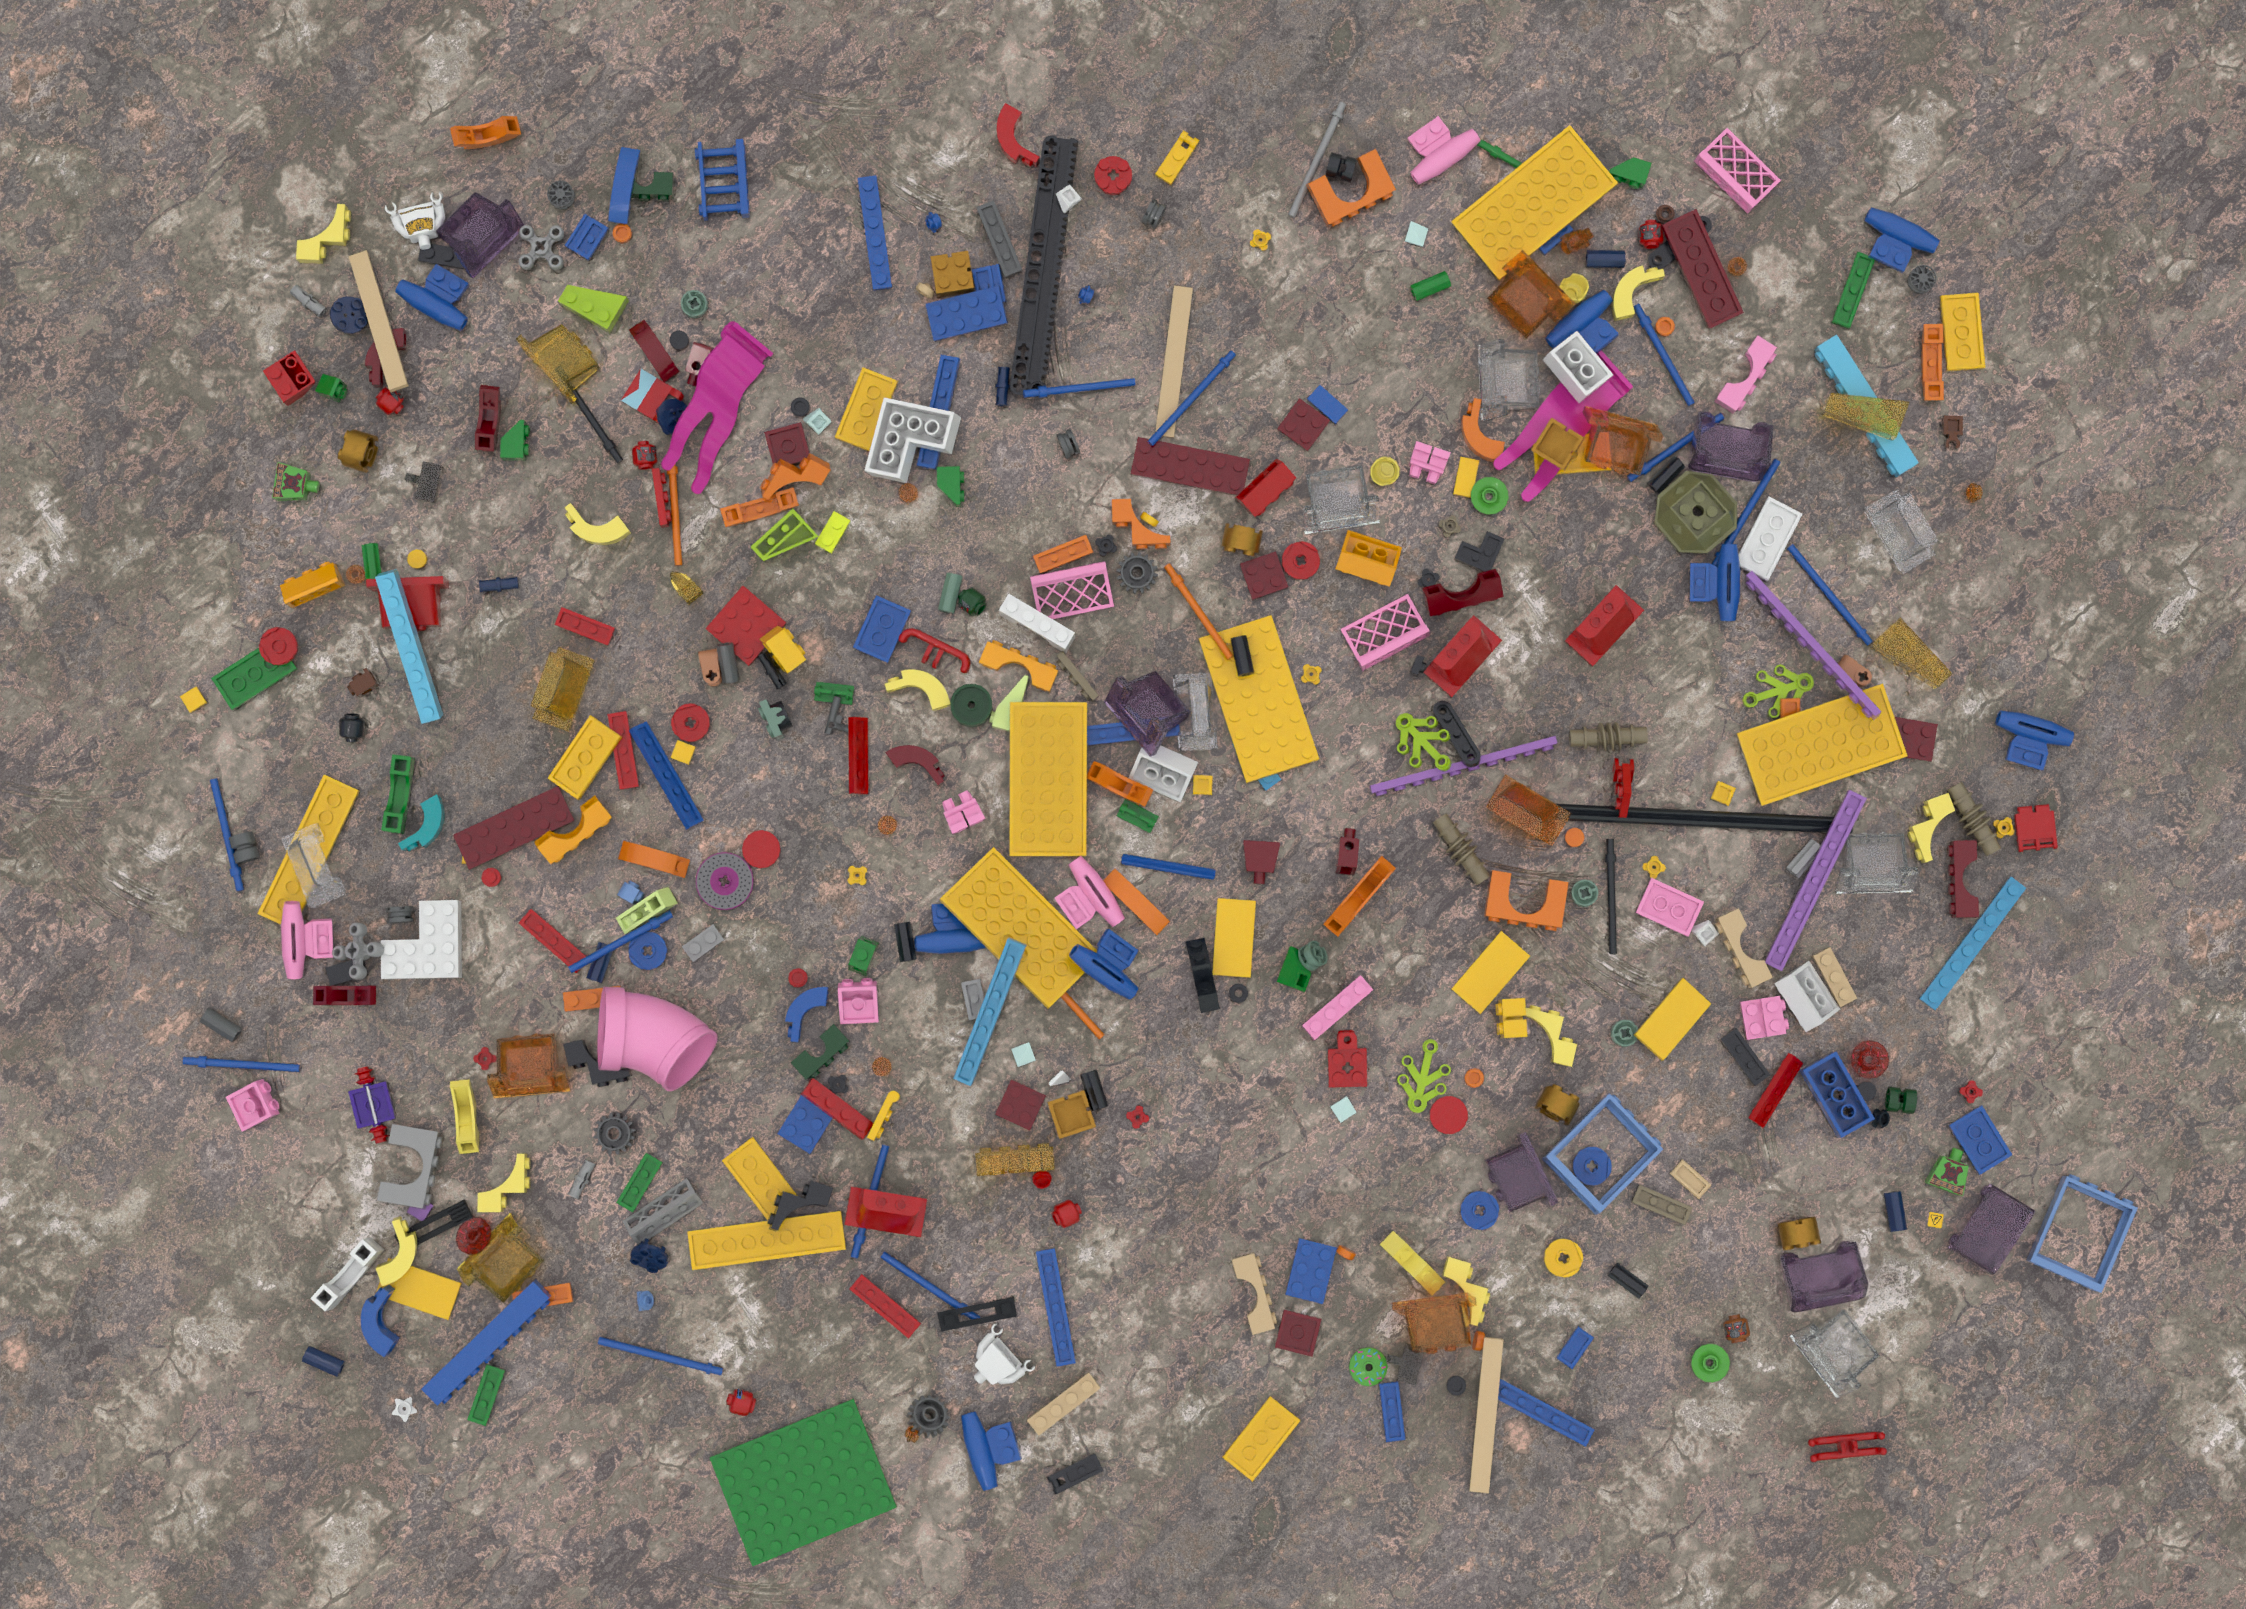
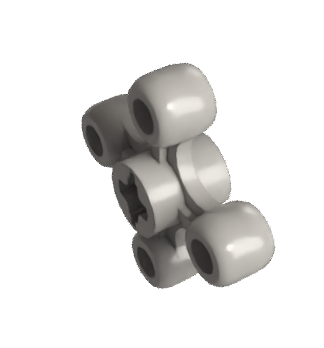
M530 225L522 226L519 230V235L524 241L530 242L532 248L528 254L520 256L518 261L520 267L523 270H530L533 268L536 259L545 258L551 269L555 271L562 269L564 265L562 257L554 254L551 250L554 242L561 241L564 238L562 227L558 225L552 226L549 229L548 235L541 238L535 235V231ZM526 231H530L528 235H524ZM559 231V234L555 236L554 233ZM538 246H544L545 249L542 251ZM525 260H529L528 264H523ZM555 260L559 261L557 265H553Z
M355 922L349 927V933L353 936V942H349L347 946H335L332 950V955L336 960L345 961L348 958L352 959L353 965L349 969L350 977L355 980H363L367 976V969L363 966V961L367 960L370 956L380 957L384 953V947L379 942L364 944L363 937L367 934V927L363 923Z

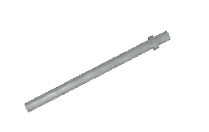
M1339 102L1336 110L1332 112L1333 117L1288 213L1290 217L1295 218L1308 190L1306 184L1312 181L1339 120L1343 118L1342 113L1346 107V104L1343 102Z

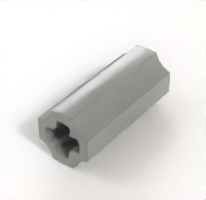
M1810 839L1787 865L1786 869L1799 879L1812 864L1821 845Z

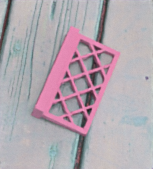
M1728 128L1694 160L1747 214L1781 181ZM1725 135L1731 139L1732 146L1722 145V138ZM1710 149H1719V158H1713L1708 151ZM1722 149L1732 150V158H1723ZM1735 150H1742L1745 153V159H1736ZM1723 162H1732L1733 171H1726L1723 168ZM1736 163H1745L1746 172L1736 171ZM1749 163H1755L1759 168V172H1749ZM1736 175L1746 176V184H1739ZM1749 176H1759V185H1750ZM1762 176L1770 177L1774 183L1772 185H1763ZM1750 189H1759L1760 196L1754 199L1750 195Z
M1105 561L1030 576L1036 609L1041 612L1045 603L1054 608L1051 615L1048 616L1051 619L1114 607ZM1104 574L1105 582L1101 588L1091 582L1095 575ZM1080 578L1088 582L1082 592L1073 586L1075 581ZM1073 580V582H1072L1071 584H1069V583L1066 582V581ZM1060 582H1064L1069 586L1064 595L1054 590ZM1090 584L1099 589L1094 599L1084 594ZM1045 586L1050 589L1045 599L1038 596L1036 587ZM1071 588L1080 593L1075 603L1065 597ZM1101 591L1108 595L1109 604L1101 605L1095 601ZM1052 592L1062 597L1056 607L1047 602ZM1082 595L1092 601L1088 608L1082 609L1076 605ZM1039 599L1043 601L1041 606L1039 604ZM1063 599L1073 605L1069 612L1064 613L1058 609Z
M1408 594L1341 629L1362 671L1430 636V630L1423 622ZM1408 602L1410 606L1408 613L1398 611L1400 603ZM1389 611L1394 613L1391 622L1381 619L1383 612ZM1396 614L1407 616L1404 626L1394 623ZM1409 617L1417 619L1420 625L1416 628L1407 627ZM1366 621H1377L1374 631L1364 628ZM1379 622L1390 625L1387 634L1377 632ZM1392 626L1403 629L1402 634L1398 637L1390 636ZM1351 629L1360 630L1358 639L1349 638L1347 631ZM1363 631L1373 634L1371 643L1360 641ZM1375 635L1385 637V643L1381 646L1374 645ZM1358 644L1369 646L1368 652L1360 656L1357 652Z

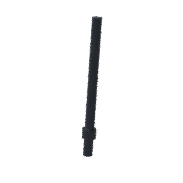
M561 366L555 368L554 371L603 442V447L607 453L610 452L617 464L621 463L623 458L617 451L614 441L609 439Z
M1606 839L1607 854H1605V862H1607L1609 954H1617L1616 854H1614V839Z

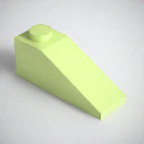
M1024 675L997 706L996 711H992L989 720L992 723V728L1010 732V702H1023L1029 676Z
M669 887L656 890L616 917V920L624 934H628L647 923L649 919L661 915L678 903Z

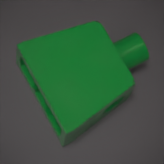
M861 936L850 958L848 970L867 976L879 942Z

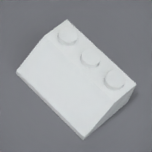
M1578 331L1551 350L1543 359L1578 403H1581L1613 376L1612 372Z
M1145 739L1129 779L1181 802L1198 762Z
M1810 961L1802 964L1774 983L1805 1032L1822 1024L1840 1010Z

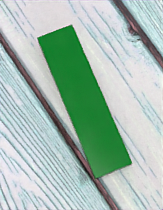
M1861 252L1856 253L1831 323L1850 329L1875 261L1868 257L1869 255Z

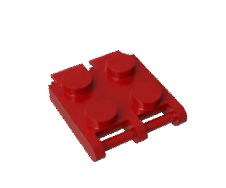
M2049 804L2035 805V812L2032 811V806L2017 807L2018 814H2014L2018 852L2030 849L2039 851L2040 848L2051 847L2057 849L2054 810L2050 811ZM2052 842V844L2040 845V843ZM2023 844H2034L2031 846H2023Z

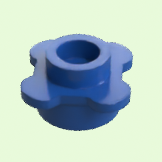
M929 212L925 222L928 229L935 233L938 228L942 227L941 219L937 213Z
M1090 285L1081 288L1078 294L1080 304L1090 303L1094 294V290L1090 289Z

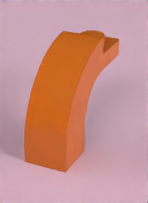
M502 116L482 125L453 126L450 128L454 147H464V149L488 147L509 141L521 135L517 116Z
M1474 398L1472 403H1468L1467 414H1470V416L1463 415L1461 418L1462 435L1465 443L1475 455L1486 461L1494 462L1503 453L1505 442L1489 439L1480 431L1478 416L1482 399Z
M1096 761L1092 763L1087 773V779L1137 805L1145 807L1153 792V789L1133 781Z
M623 841L618 857L619 860L685 878L690 859Z

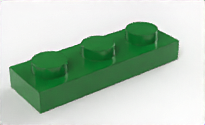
M646 1152L616 1203L633 1213L663 1162Z
M486 1364L467 1420L487 1426L506 1370Z

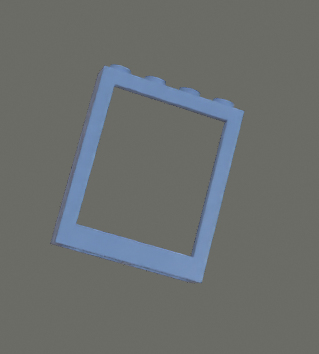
M1610 1093L1605 1095L1542 1158L1595 1215L1601 1213L1663 1150L1660 1146V1141L1655 1137H1651L1647 1133V1128L1642 1123H1638L1634 1119L1633 1113L1628 1109H1624L1620 1105L1621 1101ZM1606 1107L1648 1152L1598 1201L1556 1155Z
M2072 1174L2062 1176L2026 1261L2095 1292L2102 1293L2138 1208L2133 1206L2134 1202L2122 1198V1200L2115 1198L2116 1194L2105 1190L2101 1192L2097 1190L2098 1186L2087 1182V1184L2079 1182L2080 1178ZM2067 1186L2123 1211L2095 1278L2039 1254Z

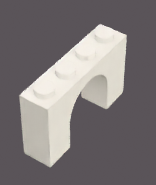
M1010 594L1007 595L999 609L1000 616L1015 625L1019 623L1045 638L1049 645L1061 652L1063 651L1065 654L1075 639V632Z
M371 1237L362 1239L351 1251L350 1255L352 1257L341 1271L328 1283H324L310 1299L324 1311L334 1309L385 1250Z

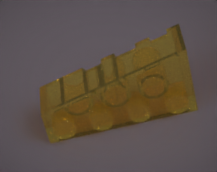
M1830 393L1826 398L1821 415L1893 441L1897 438L1909 402Z
M1901 617L1895 620L1868 645L1934 689L1939 687L1953 674Z
M1049 1143L1037 1144L1038 1148H1030V1145H1018V1149L1011 1150L1010 1146L999 1147V1151H991V1148H980V1152L975 1153L977 1176L1055 1170L1053 1147H1049Z

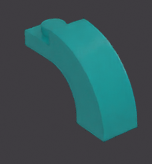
M436 794L420 804L424 812L423 825L415 834L398 843L401 850H408L410 852L419 847L418 843L426 848L438 837L445 818L444 805L439 795Z

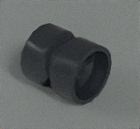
M1331 152L1325 176L1334 179L1340 177L1341 181L1351 183L1357 159L1348 156L1342 158L1341 154ZM1341 164L1346 165L1345 172L1339 171Z

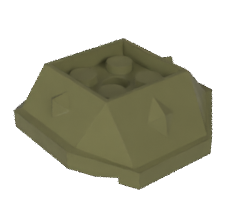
M1686 471L1657 496L1654 525L1678 553L1707 554L1737 529V502L1713 474ZM1693 508L1701 509L1702 515L1699 517L1695 516Z

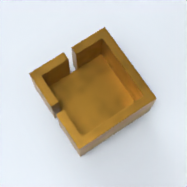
M968 251L951 253L952 257H948V254L930 256L937 298L975 292Z
M1551 417L1531 451L1565 471L1573 458L1571 452L1574 451L1576 453L1585 438L1570 428L1568 431H1565L1567 427Z
M1084 1090L1068 1095V1100L1061 1097L1047 1102L1059 1139L1096 1127L1091 1110H1086L1090 1106Z

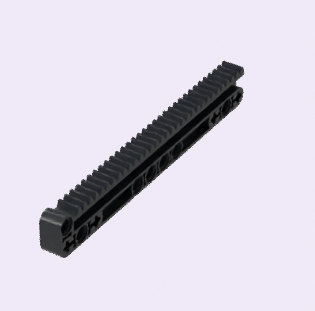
M1050 135L1044 139L1042 145L1010 382V391L1016 398L1029 400L1043 399L1038 396L1024 398L1023 390L1033 389L1036 386H1045L1042 378L1047 377L1045 370H1048V364L1046 363L1049 362V357L1047 355H1050V349H1048L1051 347L1050 340H1052V334L1050 333H1053L1052 325H1054V319L1052 318H1055L1054 310H1056V304L1054 303H1057L1056 296L1058 295V289L1056 288H1059V273H1061L1060 266H1062L1061 258H1063L1062 251H1064L1066 221H1068L1067 214H1069V210L1066 213L1062 211L1056 193L1066 186L1073 184V169H1075L1076 147H1078V140L1074 138L1063 139ZM1050 143H1054L1052 154H1049ZM1046 161H1052L1054 163V166L1052 168H1046L1044 166V163ZM1046 174L1049 175L1048 186H1044ZM1042 235L1044 240L1037 243L1034 241V237ZM1038 253L1042 258L1039 261H1033L1031 256ZM1036 272L1039 274V277L1036 280H1031L1029 274ZM1028 291H1035L1037 295L1035 298L1030 299L1026 296V293ZM1023 347H1026L1027 350L1024 356L1025 360L1021 359L1022 355L1020 350H1022ZM1019 365H1024L1027 369L1024 373L1020 374L1016 371V368ZM1018 379H1021V387L1024 388L1020 389V392H1016V388H1014L1018 386Z

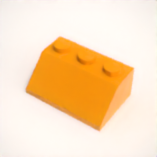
M1348 530L1335 569L1390 587L1402 547Z
M325 562L319 565V569L314 571L309 569L301 573L302 576L296 579L291 577L284 580V584L280 585L284 603L291 608H295L344 587L345 583L337 565Z

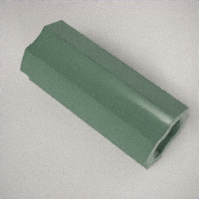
M946 574L938 607L939 611L954 614L963 578L961 575Z

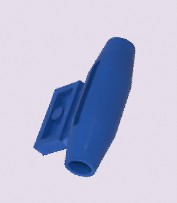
M1871 207L1864 220L1883 234L1875 241L1868 257L1901 273L1905 271L1912 256L1911 248L1933 254L1940 242L1938 238L1921 226L1894 213Z
M437 264L434 266L426 278L425 288L404 279L397 285L395 292L413 308L435 321L459 331L463 330L468 322V317L452 304L460 300L469 283Z
M1602 290L1579 304L1562 318L1545 337L1548 345L1554 349L1578 331L1596 354L1618 337V332L1607 320L1599 318L1613 302L1611 296L1605 290Z
M1721 544L1717 567L1710 563H1690V601L1709 602L1717 598L1720 621H1736L1740 600V561L1737 544Z
M2000 710L1996 717L1995 724L2016 735L2010 741L2005 760L2041 771L2044 770L2048 756L2047 744L2070 746L2074 738L2073 731L2052 721L2025 713Z
M943 904L931 905L932 924L937 931L915 936L916 952L946 954L972 952L986 948Z
M1106 929L1099 940L1097 953L1079 944H1076L1070 951L1069 957L1087 975L1108 990L1129 1000L1137 993L1138 987L1122 970L1130 966L1139 950L1110 929Z
M976 1411L961 1415L964 1442L972 1469L982 1490L985 1491L998 1487L995 1463L1004 1465L1022 1459L1011 1421L993 1426L986 1432Z

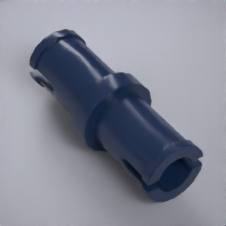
M998 367L997 384H995L997 389L996 406H1007L1008 390L1010 389L1009 367Z
M496 577V579L479 580L480 593L519 589L518 577L502 579Z

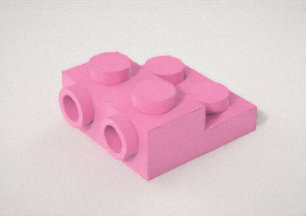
M863 978L861 982H853V979H843L842 983H838L840 1024L879 1022L877 981H872V978Z
M1780 996L1740 1002L1746 1040L1786 1034V1030L1789 1029L1788 1019L1783 1017L1786 1005L1784 999H1780Z
M264 1079L255 1081L226 1097L242 1132L280 1114L278 1111L279 1103L272 1098L270 1094L271 1086Z

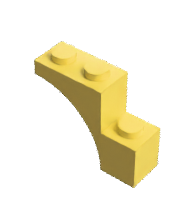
M337 204L332 222L322 233L310 239L297 240L296 259L299 263L323 264V258H326V247L324 245L346 246L347 240L350 239V230L347 229V224L351 220V211L348 210L345 204Z
M1949 793L1924 801L1923 811L1926 817L1929 816L1930 820L1909 827L1908 837L1912 843L1914 842L1916 847L1914 852L1917 860H1921V863L1933 860L1930 849L1933 831L1946 815L1955 811Z
M1530 1005L1529 1008H1526V1017L1536 1021L1547 1033L1552 1047L1551 1062L1572 1067L1577 1044L1573 1043V1039L1562 1037L1559 1040L1564 1017L1559 1016L1560 1012L1549 1010L1546 1013L1541 1011V1007Z
M470 1079L450 1081L455 1112L456 1144L459 1154L479 1152L476 1101Z
M517 1154L514 1169L502 1185L493 1190L478 1193L477 1212H504V1208L507 1207V1197L504 1196V1193H525L527 1189H530V1177H527V1169H530V1158H527V1154Z
M1394 1231L1380 1244L1432 1296L1445 1283Z
M1447 1256L1442 1275L1452 1279L1462 1288L1470 1307L1468 1323L1478 1326L1479 1322L1482 1323L1485 1314L1482 1311L1483 1305L1488 1303L1490 1293L1487 1292L1488 1288L1466 1282L1467 1278H1471L1473 1268L1470 1267L1471 1263Z

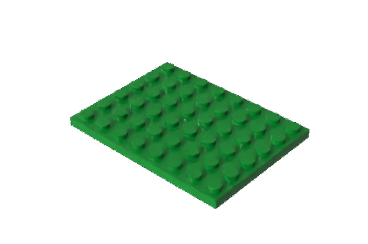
M854 1398L710 1457L752 1567L897 1508Z

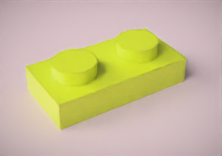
M834 511L815 545L832 554L851 521Z

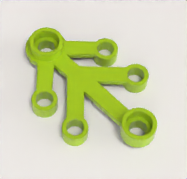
M1777 665L1774 668V674L1776 676H1785L1793 681L1792 683L1785 684L1768 675L1766 671L1761 670L1756 673V680L1758 682H1766L1776 688L1758 694L1748 692L1743 696L1742 703L1745 707L1752 708L1758 704V701L1778 695L1773 707L1768 710L1770 718H1777L1780 715V698H1786L1789 691L1796 689L1793 698L1801 699L1804 692H1808L1813 688L1814 679L1810 674L1801 673L1797 675L1787 670L1784 665ZM1778 667L1783 669L1782 674L1777 673ZM1759 673L1765 675L1764 680L1759 679ZM1802 679L1807 681L1806 686L1801 685ZM1747 697L1753 699L1752 704L1747 703ZM1772 709L1777 711L1776 716L1771 715Z
M1403 713L1396 719V727L1401 731L1397 751L1401 755H1406L1409 752L1410 748L1407 744L1410 733L1414 737L1413 755L1409 760L1413 768H1419L1422 765V760L1420 759L1422 746L1435 759V766L1440 771L1449 770L1451 767L1449 757L1440 755L1427 740L1447 742L1450 739V733L1445 729L1439 732H1419L1415 727L1427 726L1430 729H1434L1438 725L1437 719L1433 716H1429L1426 719H1414L1412 715ZM1407 719L1408 723L1406 725H1402V721ZM1434 720L1433 725H1429L1428 722ZM1447 733L1446 738H1441V734ZM1406 746L1405 751H1400V748ZM1418 759V764L1413 765V760ZM1441 759H1445V763L1443 765L1439 764V761Z
M1433 1039L1425 1040L1422 1044L1425 1054L1420 1074L1414 1066L1411 1056L1406 1055L1401 1060L1402 1065L1408 1069L1417 1084L1416 1093L1408 1083L1409 1078L1407 1075H1399L1397 1082L1409 1096L1408 1107L1415 1113L1424 1111L1427 1101L1437 1095L1444 1094L1447 1090L1445 1084L1438 1083L1435 1089L1424 1094L1427 1085L1442 1076L1449 1075L1451 1072L1450 1066L1443 1064L1437 1071L1428 1076L1432 1055L1438 1050V1044ZM1429 1043L1434 1045V1049L1431 1051L1427 1049ZM1406 1057L1410 1058L1411 1063L1409 1065H1406L1404 1063V1059ZM1443 1066H1446L1448 1068V1072L1446 1074L1442 1073L1441 1071ZM1402 1076L1406 1077L1407 1079L1406 1083L1404 1084L1400 1083L1399 1081L1400 1077ZM1439 1085L1444 1087V1091L1441 1093L1437 1091ZM1417 1099L1421 1101L1419 1107L1414 1105V1101Z

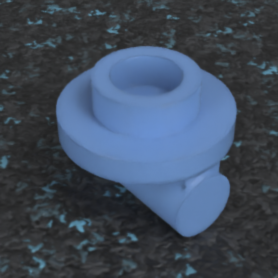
M637 1292L639 1311L649 1310L653 1307L654 1297L651 1292Z

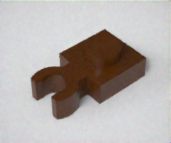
M1943 416L1942 435L1948 436L1944 443L1945 449L1949 448L1951 441L1955 443V449L1960 447V441L1957 436L1963 435V416Z

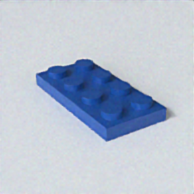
M1000 286L926 304L932 336L935 342L1008 324Z

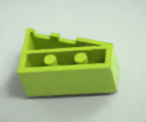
M567 285L558 302L564 308L611 333L629 300L627 296Z
M792 508L750 548L762 561H765L819 536Z

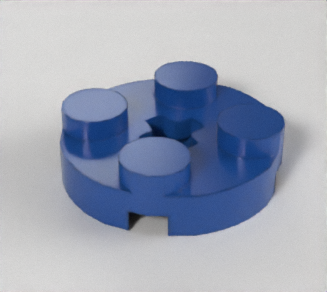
M646 932L630 941L629 957L636 967L652 970L661 966L666 959L668 949L666 942L660 935L654 932ZM651 946L652 955L647 954L645 956L643 948Z
M1586 1147L1577 1152L1573 1159L1572 1169L1579 1181L1583 1184L1594 1186L1599 1185L1608 1178L1611 1173L1612 1164L1610 1158L1602 1149ZM1591 1160L1597 1165L1593 1172H1590V1169L1587 1168V1164H1590Z
M1483 1191L1472 1192L1464 1198L1460 1205L1462 1220L1473 1229L1484 1230L1490 1228L1497 1220L1499 1205L1497 1200L1489 1193ZM1477 1205L1480 1207L1484 1206L1485 1208L1482 1216L1474 1212Z

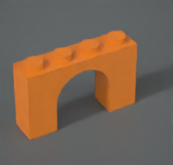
M1376 149L1356 158L1367 183L1366 191L1358 201L1345 202L1339 199L1325 175L1306 184L1326 225L1331 224L1333 227L1343 222L1342 217L1348 215L1351 218L1359 213L1358 209L1364 206L1368 209L1376 205L1375 200L1379 198L1385 200L1393 196L1392 192L1396 188Z
M1495 870L1490 872L1484 917H1488V921L1499 922L1502 919L1507 920V924L1518 925L1521 922L1526 923V927L1537 928L1540 925L1545 926V930L1556 931L1557 928H1562L1569 882L1547 880L1545 900L1542 907L1534 914H1522L1516 911L1509 901L1511 873Z

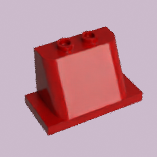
M444 576L400 578L416 630L425 631L426 627H441L440 589L449 588V580ZM366 579V587L372 591H378L382 628L391 629L376 579Z
M1615 585L1564 642L1593 667L1642 614L1644 609Z
M1473 615L1423 673L1452 698L1501 643L1502 639Z
M850 1187L844 1225L921 1237L927 1199Z

